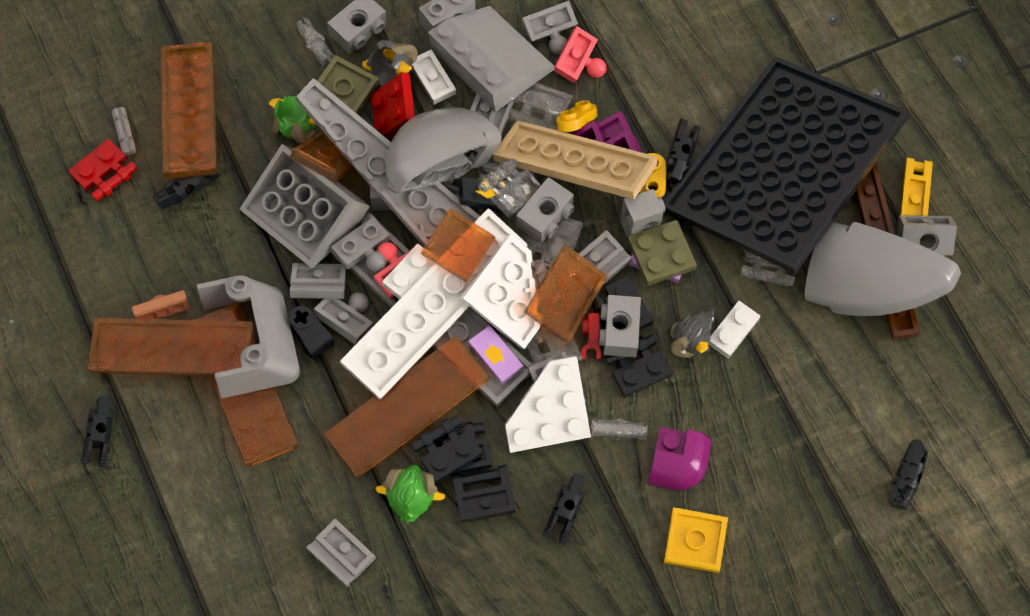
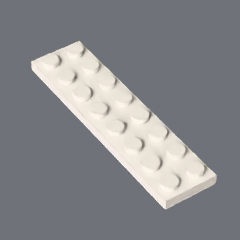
M488 208L341 359L340 364L374 396L381 400L469 308L460 299L506 235L512 234L526 247L528 244Z

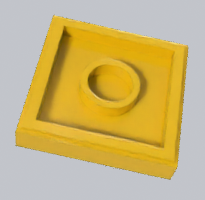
M673 507L664 563L719 573L728 517Z

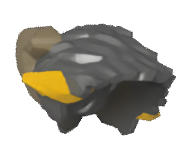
M381 40L376 45V51L369 56L368 60L363 61L362 65L363 69L369 70V73L379 78V85L382 87L399 73L410 72L412 69L411 65L417 60L418 52L415 46L410 44H399L391 40Z
M711 310L706 313L701 311L700 313L687 315L672 326L670 331L673 340L671 349L676 356L689 358L710 351L708 342L711 340L710 330L714 320V311Z

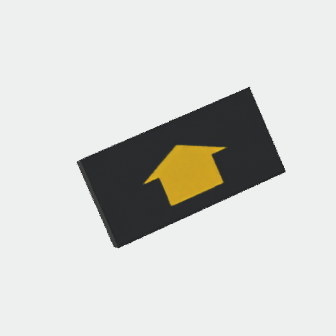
M461 177L458 181L460 205L482 209L489 208L492 211L508 213L512 209L509 186Z

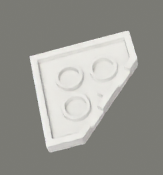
M507 234L460 299L519 348L525 349L540 328L535 300H537L535 280L532 278L531 270L532 254L531 250L512 234Z
M577 356L549 360L539 377L520 401L521 403L512 416L508 418L504 425L510 453L591 437Z

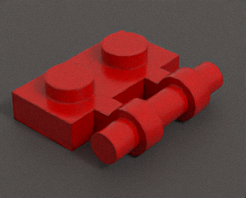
M108 138L70 168L68 172L86 192L95 186L97 189L90 193V195L98 202L104 196L108 197L113 193L112 189L122 181L124 183L131 178V174L138 168L132 161L124 167L121 166L127 158ZM111 172H114V173H115V174H114L112 177H110L107 181H104V180H103V179H104L106 176H108Z

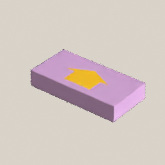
M490 325L468 341L469 346L501 384H504L524 367Z

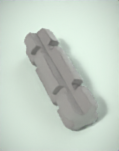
M124 107L114 108L112 116L121 151L125 156L134 155L136 147Z

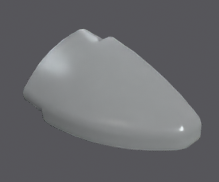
M445 107L417 114L398 130L389 145L386 156L387 178L399 193L460 178L470 169L482 167L489 161L501 143V133L484 116L465 108Z
M833 222L813 250L806 279L805 300L830 307L832 312L843 315L881 316L919 307L949 293L954 289L961 272L959 266L954 261L897 235L858 222L852 223L851 226Z

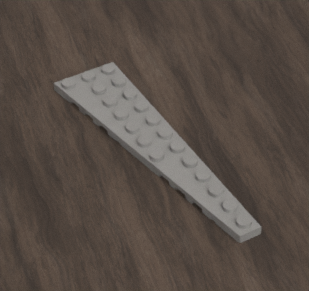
M313 78L296 96L298 104L423 247L439 260L478 220L480 216L469 206L460 205L459 198L441 183L399 193L386 175V156L391 142ZM532 260L531 270L532 278L535 280L537 296L535 304L537 309L559 281ZM497 330L507 342L510 341V339Z

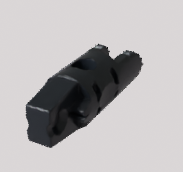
M680 118L666 161L668 166L666 181L672 184L679 182L682 175L688 171L701 130L700 126L695 125L691 129L689 137L684 136L688 121Z
M208 157L204 158L163 186L164 188L153 196L157 205L161 209H165L173 204L176 205L217 179L219 176L216 170L202 174L212 166Z
M99 396L96 401L95 410H89L81 464L89 463L92 447L100 448L98 467L106 468L114 413H109L111 399L109 397Z
M912 440L908 445L904 458L901 459L892 483L889 498L891 507L907 510L917 492L925 470L926 458L928 457V451L921 440Z
M575 473L571 477L568 486L562 484L543 536L549 538L555 529L556 522L561 523L564 527L559 536V543L566 545L585 493L581 492L585 480L584 476Z

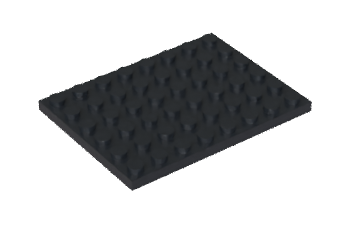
M775 56L665 199V213L796 274L908 120L909 113L907 110Z

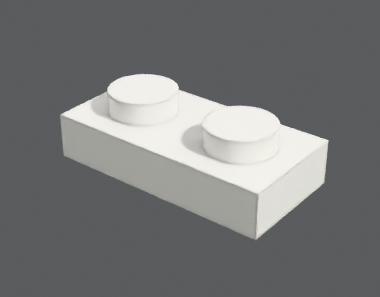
M429 50L417 56L416 62L411 65L412 71L433 105L455 95L456 88L433 51Z
M417 244L382 281V286L398 299H401L438 259Z
M738 301L710 336L711 340L708 342V345L729 359L759 321L760 315L741 301Z

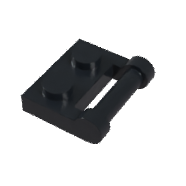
M506 464L498 466V469L460 476V473L452 474L461 523L516 513ZM500 480L501 482L499 486L467 492L463 490V486Z

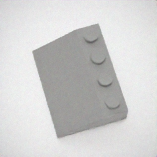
M491 6L447 18L428 32L431 50L464 83L478 94L494 112H497L555 69L552 63Z
M281 144L239 210L309 267L314 268L331 252L332 245L357 227L370 206L300 151Z

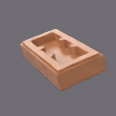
M184 290L167 296L157 295L148 302L132 306L138 325L190 308Z

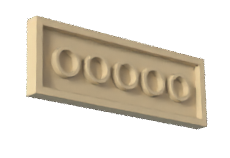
M519 120L516 121L493 153L494 162L633 200L657 166L656 156Z

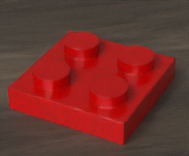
M399 73L371 94L374 128L389 140L396 135L398 130L409 119L415 116L410 74Z

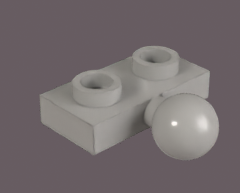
M569 1L521 19L529 42L532 43L550 36L549 49L554 55L560 56L567 42V39L561 36L559 32L578 25Z
M372 217L332 245L331 251L347 270L366 257L367 267L373 272H380L387 267L388 262L379 251L375 250L378 249L380 244L388 242L390 235Z
M360 292L353 293L349 297L348 305L340 299H323L313 311L317 319L355 345L371 330L373 324L372 321L360 314L365 312L369 306L368 297Z

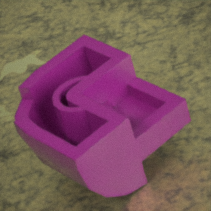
M621 111L599 123L592 121L572 132L576 136L642 152L638 139L633 135L624 113Z
M659 427L648 485L676 491H685L690 487L696 486L703 480L708 467L712 446L711 439L700 432L690 429L687 432Z

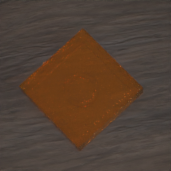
M450 208L421 251V255L467 283L496 236Z

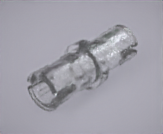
M303 18L305 24L302 20H299L295 28L306 41L305 46L307 49L312 51L320 65L325 67L327 66L325 60L329 64L334 54L331 53L325 44L324 36L316 31L310 19Z
M592 418L591 436L615 437V440H621L622 438L646 440L647 422L623 421V418H617L616 420Z

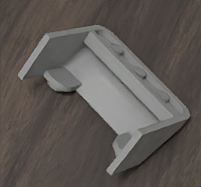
M241 275L197 284L204 311L251 301L260 344L248 346L242 351L240 358L241 368L215 373L221 399L290 384L297 380L300 375V367L284 296L280 289Z

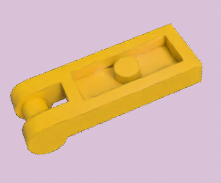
M906 157L903 168L904 176L900 215L928 216L932 161L924 160L923 162H917L914 158ZM913 172H920L921 175H914Z

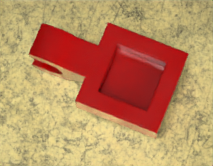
M590 312L587 313V318L582 319V335H587V343L582 346L580 355L582 359H586V351L593 348L596 351V359H600L599 313Z

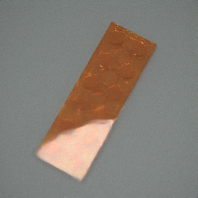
M212 42L161 47L164 178L217 174Z
M234 303L188 321L247 468L299 447L274 387L221 399L215 373L241 368L240 358L242 351L246 347L256 344L240 303Z
M94 318L88 371L91 373L215 376V373L242 367L240 359L242 351L254 344L255 323L253 321Z
M454 336L411 368L381 400L376 396L372 397L324 434L358 479L490 380L489 376L460 339Z

